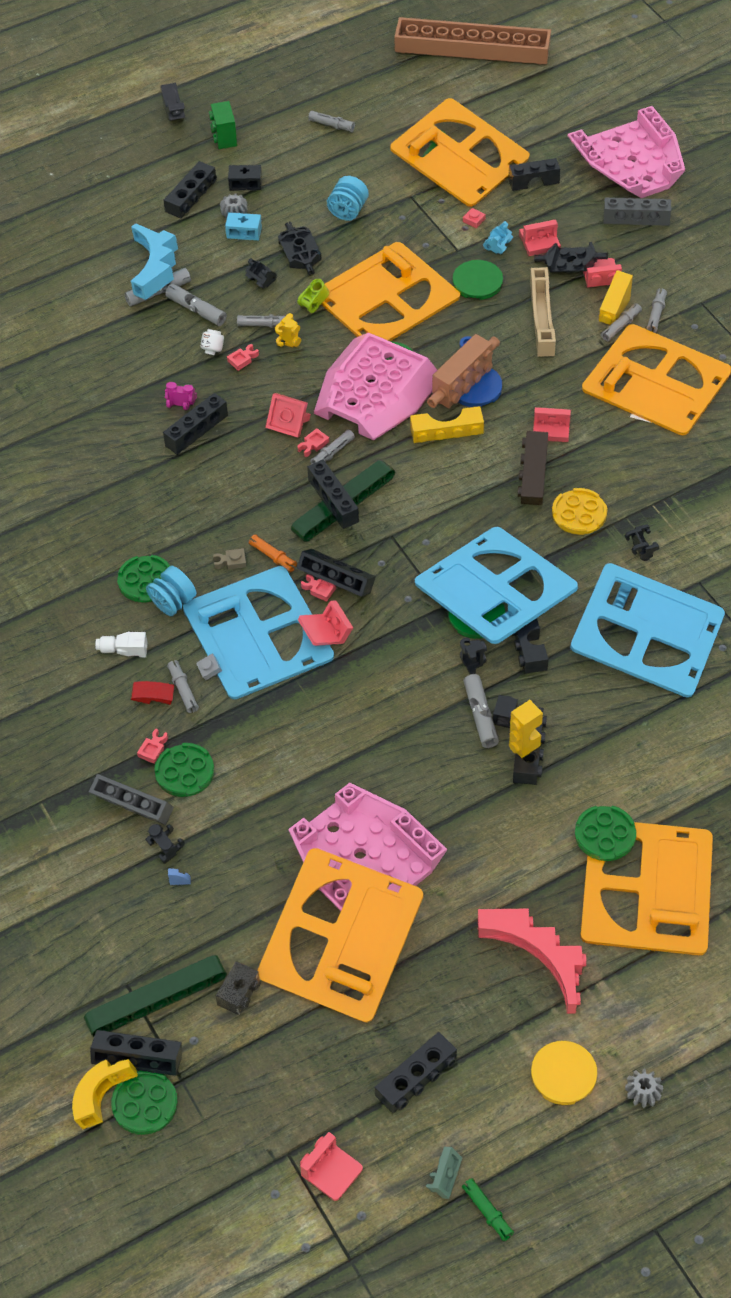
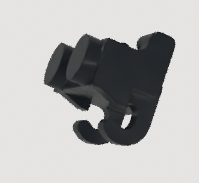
M252 258L248 260L249 266L245 270V276L252 281L256 279L258 286L265 289V287H268L276 280L277 274L263 263Z
M645 524L628 531L625 534V539L629 541L631 536L634 545L631 549L632 553L636 555L638 550L640 559L648 561L653 557V552L659 550V545L657 542H653L652 545L646 542L643 533L649 534L651 531L649 525Z
M463 638L460 641L462 649L460 658L469 674H476V668L482 667L484 663H487L484 652H487L486 644L484 641H470V638Z
M153 824L148 830L150 835L145 840L150 846L154 844L153 841L155 840L165 853V855H159V858L165 864L177 855L176 852L184 846L185 842L182 838H179L177 840L178 844L174 845L167 837L174 830L171 824L166 826V831H163L161 825Z

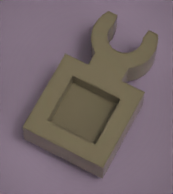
M244 548L226 550V555L219 553L213 555L214 561H219L214 562L215 569H221L224 566H228V570L246 567Z

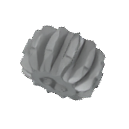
M236 193L234 195L229 194L228 197L224 196L220 203L222 215L227 219L228 212L246 214L248 211L246 199L242 195L237 196Z
M645 1068L642 1070V1074L635 1070L633 1076H628V1083L625 1085L628 1099H634V1106L639 1102L642 1103L643 1108L646 1107L647 1102L653 1106L655 1100L659 1101L661 1099L660 1093L663 1092V1085H660V1077L654 1078V1071L646 1074Z

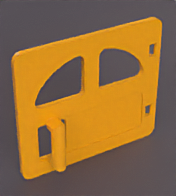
M451 98L443 101L392 142L390 147L394 154L469 207L475 206L509 177V165L512 162L515 164L526 163L530 156L529 152ZM441 122H456L474 128L475 131L458 143L434 125ZM483 139H490L500 155L499 167H491L470 152V150ZM429 141H433L438 145L426 156L420 157L418 155L419 150ZM481 188L485 190L482 194L478 193Z
M395 242L389 246H384L383 250L325 283L329 290V295L321 305L357 337L362 335L360 332L363 330L366 333H371L390 342L460 299V292L403 243ZM391 261L401 270L402 277L397 279L382 265ZM428 281L431 287L430 295L420 309H413L398 296L419 282ZM331 301L334 305L331 307L327 303ZM384 303L391 305L404 317L399 321L384 324L367 323L360 320L361 317Z
M630 324L584 381L582 390L586 394L676 434L687 435L731 375V366L638 325ZM635 349H658L667 352L656 369H650L629 360L628 357L622 356L624 353ZM679 359H684L699 372L703 381V387L696 389L668 377L667 374ZM624 373L632 376L621 392L614 391L615 384ZM715 379L720 380L717 385L713 383ZM690 413L695 415L692 420L687 418Z
M634 822L636 840L642 843L641 871L638 878L604 874L602 868L606 861L597 860L587 855L581 939L587 944L699 956L707 952L713 835L709 830ZM677 833L689 834V838L677 837ZM613 890L632 892L639 895L637 929L635 931H627L613 921L603 905L600 895L601 891ZM658 923L690 926L691 934L689 937L656 933V926Z
M313 848L309 850L258 967V978L263 982L365 1023L372 1021L423 900V891L417 886L321 849ZM330 860L341 863L340 869L330 867ZM337 880L351 881V889L336 923L332 924L303 912L302 907L305 902L321 887ZM390 882L401 886L399 893L388 889ZM296 927L328 939L319 965L310 981H305L300 977L292 961L291 934L292 930ZM343 964L370 975L371 979L367 981L338 968ZM332 982H337L364 994L362 1000H356L331 990Z

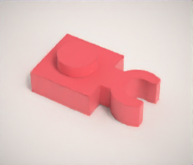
M250 344L246 347V350L243 351L240 348L227 356V361L239 371L252 363L251 358L259 356V350L253 351V345Z
M316 428L304 438V442L297 446L298 452L305 449L304 456L308 457L313 449L317 452L330 442L329 437Z
M309 574L306 575V581L309 583L301 582L302 589L310 590L311 595L326 602L336 590V585L320 578L316 581Z
M155 729L152 733V740L146 738L138 750V758L155 764L159 755L164 751L163 744L167 742L168 734L165 732L162 737H157L159 730Z

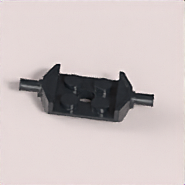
M286 222L285 227L287 230L280 233L278 243L279 245L281 244L288 258L289 267L306 269L308 275L311 276V274L315 273L312 266L322 260L321 252L309 228L305 226L295 228L291 222L289 224Z
M589 242L588 247L558 248V244L554 243L546 254L534 256L535 262L544 261L547 264L549 272L587 271V268H592L597 260L608 259V253H597L592 242Z

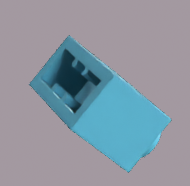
M228 212L225 225L226 238L259 241L262 229L261 215Z

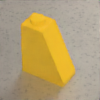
M616 271L600 308V322L611 325L621 316V313L630 301L633 275Z

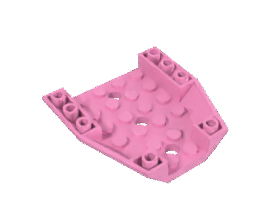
M653 106L638 110L637 120L589 137H587L582 129L567 135L590 166L640 198L669 189L685 172L676 134Z
M366 333L354 338L326 372L314 414L327 420L333 414L341 416L358 424L360 435L375 440L420 409L432 393V375L437 369L427 357L371 333Z
M352 783L347 784L335 793V803L312 821L308 822L303 818L289 828V833L303 862L309 850L318 848L414 886L433 872L447 851V848L406 809ZM331 826H337L339 830L336 832H330L328 828ZM363 852L366 856L359 859L355 857V854ZM330 860L329 866L339 870L342 864ZM337 880L326 884L319 890L341 911L352 883L350 880ZM393 883L388 887V889L399 893L401 886Z

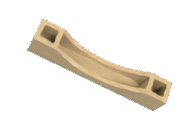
M548 267L531 268L530 289L537 357L555 356L556 339L551 318Z

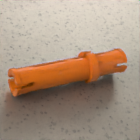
M257 535L251 537L255 540L254 542L249 540L251 546L273 559L275 564L283 566L289 572L295 570L290 565L297 567V562L287 557L285 552L277 550Z

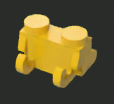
M291 313L287 314L275 327V332L279 334L276 344L280 347H283L284 344L290 347H298L301 343V338L298 337L300 326L293 320Z

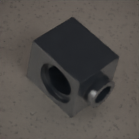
M498 696L493 712L494 725L510 728L511 711L517 708L518 699L511 696Z

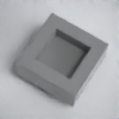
M213 653L196 663L205 680L222 671Z

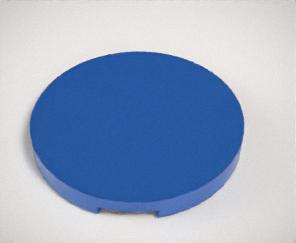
M491 368L488 373L486 372L481 377L478 383H475L470 388L468 393H464L460 397L458 403L468 407H482V405L495 402L502 392L501 377Z

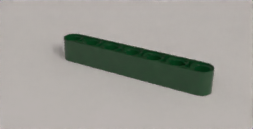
M378 460L343 485L354 503L358 505L390 482L395 475V470L383 460ZM322 501L298 518L292 524L291 531L302 541L308 542L337 520Z
M212 955L88 1011L84 1015V1020L92 1037H95L97 1030L111 1032L221 982L226 978L227 973L219 957Z

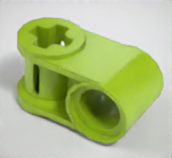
M315 279L300 294L297 303L300 306L306 307L310 313H314L328 297L329 290L321 279Z

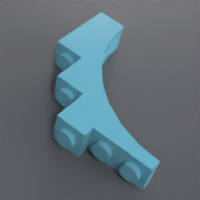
M134 224L131 227L134 241L142 244L149 251L150 256L146 266L131 280L134 295L147 300L174 280L172 267L176 264L174 252L178 249L177 239L174 234L163 230L157 233L141 225Z

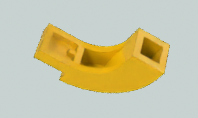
M106 1059L91 1068L79 1082L74 1093L72 1109L74 1121L82 1130L103 1122L101 1101L111 1087L138 1076L136 1068L129 1059L118 1061L114 1065H111Z

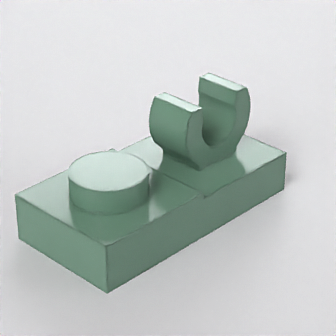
M444 1147L439 1158L437 1173H430V1177L434 1182L433 1184L426 1185L431 1192H436L443 1199L450 1198L462 1161V1157L452 1147Z

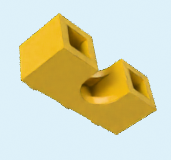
M531 700L511 711L509 747L513 753H517L521 758L541 746V734L536 728L542 725L543 712Z

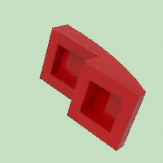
M151 681L134 682L131 700L146 704L156 701L170 705L173 700L174 685Z

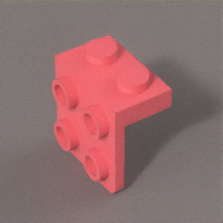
M613 258L597 260L592 268H587V271H583L587 287L610 285L616 271L622 272L621 264L616 265Z
M336 600L329 602L323 614L300 615L298 618L300 625L311 643L315 646L344 644L353 630V626Z
M328 1132L325 1137L321 1136L314 1146L315 1149L302 1158L300 1162L301 1176L332 1200L338 1201L363 1171V1166L336 1145V1137Z

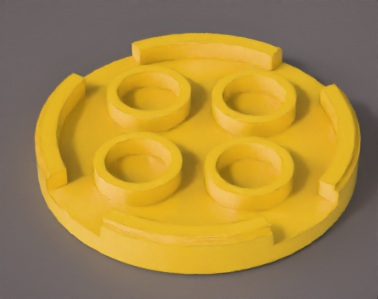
M573 488V490L559 494L556 497L552 506V516L555 523L562 530L572 534L584 535L595 532L603 526L607 518V505L599 497L598 493L585 488Z
M556 1041L547 1044L535 1055L531 1067V1078L536 1089L546 1100L559 1105H572L584 1099L593 1091L597 1080V1066L592 1055L581 1045L570 1041Z

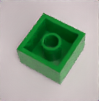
M230 102L211 104L209 118L211 121V133H215L213 134L214 143H217L219 149L236 147V126Z

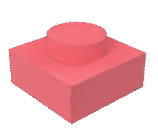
M471 208L463 217V222L477 228L486 219V214Z

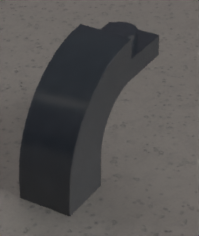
M176 83L161 85L160 91L168 120L185 118L184 102L180 101Z

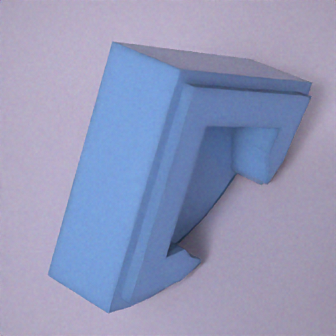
M168 869L170 885L191 884V877L188 873L183 874L179 873L178 869Z

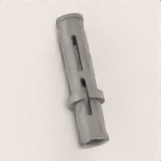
M313 110L309 113V121L332 126L337 130L354 131L355 122L344 120L342 117L318 113Z
M660 288L656 291L646 328L649 331H652L654 328V333L657 332L661 313L665 308L667 291L663 288L661 294Z
M634 303L627 311H623L621 316L601 333L603 340L610 341L624 326L630 324L634 317L641 313V306Z
M273 314L269 316L238 315L237 326H269L274 328L285 316H274Z
M346 430L330 445L323 447L320 453L310 460V463L313 464L322 459L325 462L330 461L334 454L355 438L353 432Z
M174 660V663L173 661L169 662L167 668L172 675V682L176 685L187 712H196L199 706L187 683L186 674L182 672L177 660Z

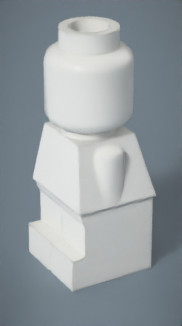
M126 632L117 635V638L114 636H102L100 639H96V650H100L101 653H114L117 651V654L128 657H146L148 641L146 632Z

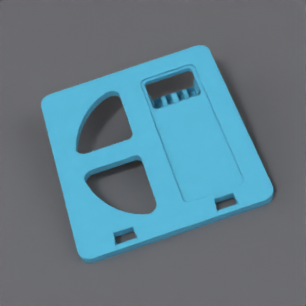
M500 527L491 528L415 578V585L492 644L500 643L578 589V583ZM485 540V543L481 544L480 546L478 545V543ZM499 553L514 556L521 560L501 574L495 575L473 558L481 554ZM439 568L441 569V571L438 572L437 574H434V573H433V572H435L436 570H438ZM529 570H536L543 580L544 590L537 601H531L510 586L509 583ZM503 602L508 604V611L491 623L482 617Z
M609 563L602 570L570 647L575 653L683 697H691L696 690L725 611L720 606ZM617 581L621 585L613 605L607 603V599L614 582ZM635 588L637 589V594L630 610H623L631 589ZM598 619H605L637 633L636 640L628 656L620 655L607 644L599 632L597 626ZM708 624L715 626L712 633L706 630ZM651 639L684 651L690 656L687 661L671 667H652L642 662ZM690 670L697 671L695 678L688 676Z
M283 566L269 569L194 598L187 604H183V611L206 655L209 656L213 653L222 669L217 676L231 699H239L329 663L334 659V652L331 646L313 645L303 628L302 644L297 654L290 661H283L271 641L269 633L294 623H299L298 618L300 615H312L287 569ZM255 591L272 594L285 601L291 607V610L261 621L247 594ZM232 608L235 609L238 615L237 618L214 627L209 626V617ZM310 659L313 660V663L303 666V662ZM255 681L259 682L258 685L253 686L251 688H249L248 684L253 683Z

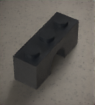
M557 158L509 165V183L512 191L528 189L529 182L536 177L541 178L544 186L560 183V166Z
M536 618L512 634L516 638L514 640L515 650L520 653L518 656L519 666L523 667L525 674L548 670V656L545 645L530 643V641L539 640L540 626Z

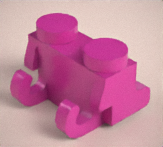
M174 382L166 384V407L171 408L172 405L183 406V410H188L190 405L194 404L197 393H195V388L192 385H185L183 387L177 386Z

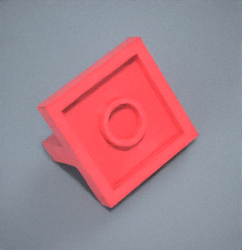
M556 220L525 225L523 229H519V235L528 256L547 253L554 243H557L558 248H561L557 238L558 224Z
M273 393L265 428L297 438L300 437L303 423L308 422L311 414L306 413L308 403Z
M535 407L533 431L548 432V441L568 442L571 410Z

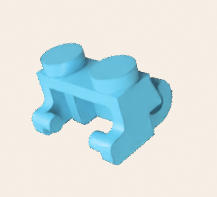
M506 221L496 226L490 232V236L483 244L486 250H491L496 254H502L506 250L505 244H508L513 238L512 232L507 228L508 223Z

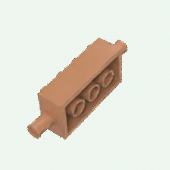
M477 334L468 340L432 375V396L427 399L428 405L435 408L440 403L450 408L453 404H456L464 393H468L470 388L475 383H478L486 372L488 373L491 370L493 350L500 345V341L496 337H491L488 341Z

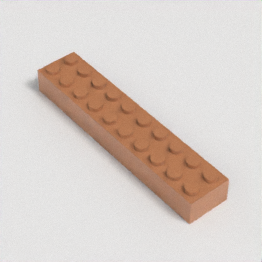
M399 17L395 33V52L547 64L551 30Z

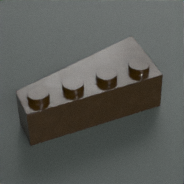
M527 431L526 437L522 438V448H525V454L521 453L520 464H523L524 467L519 472V481H522V486H518L517 497H521V504L543 505L548 432Z

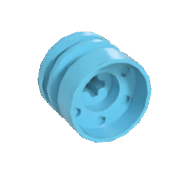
M341 177L327 199L329 211L342 220L355 219L369 196L367 186L356 177Z
M169 566L161 573V579L155 578L153 583L146 586V590L150 599L163 613L173 616L177 610L182 609V603L187 604L197 593L192 582L181 570L175 566Z

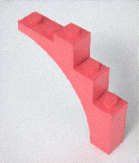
M478 909V938L497 939L512 943L538 958L551 971L558 982L565 999L567 1014H576V1007L580 1005V992H576V986H579V975H582V968L586 967V954H582V946H560L559 935H555V927H533V917H529V909Z

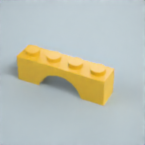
M478 406L463 408L461 414L456 419L446 422L435 420L428 413L410 415V428L413 442L419 443L484 434V420L481 408Z

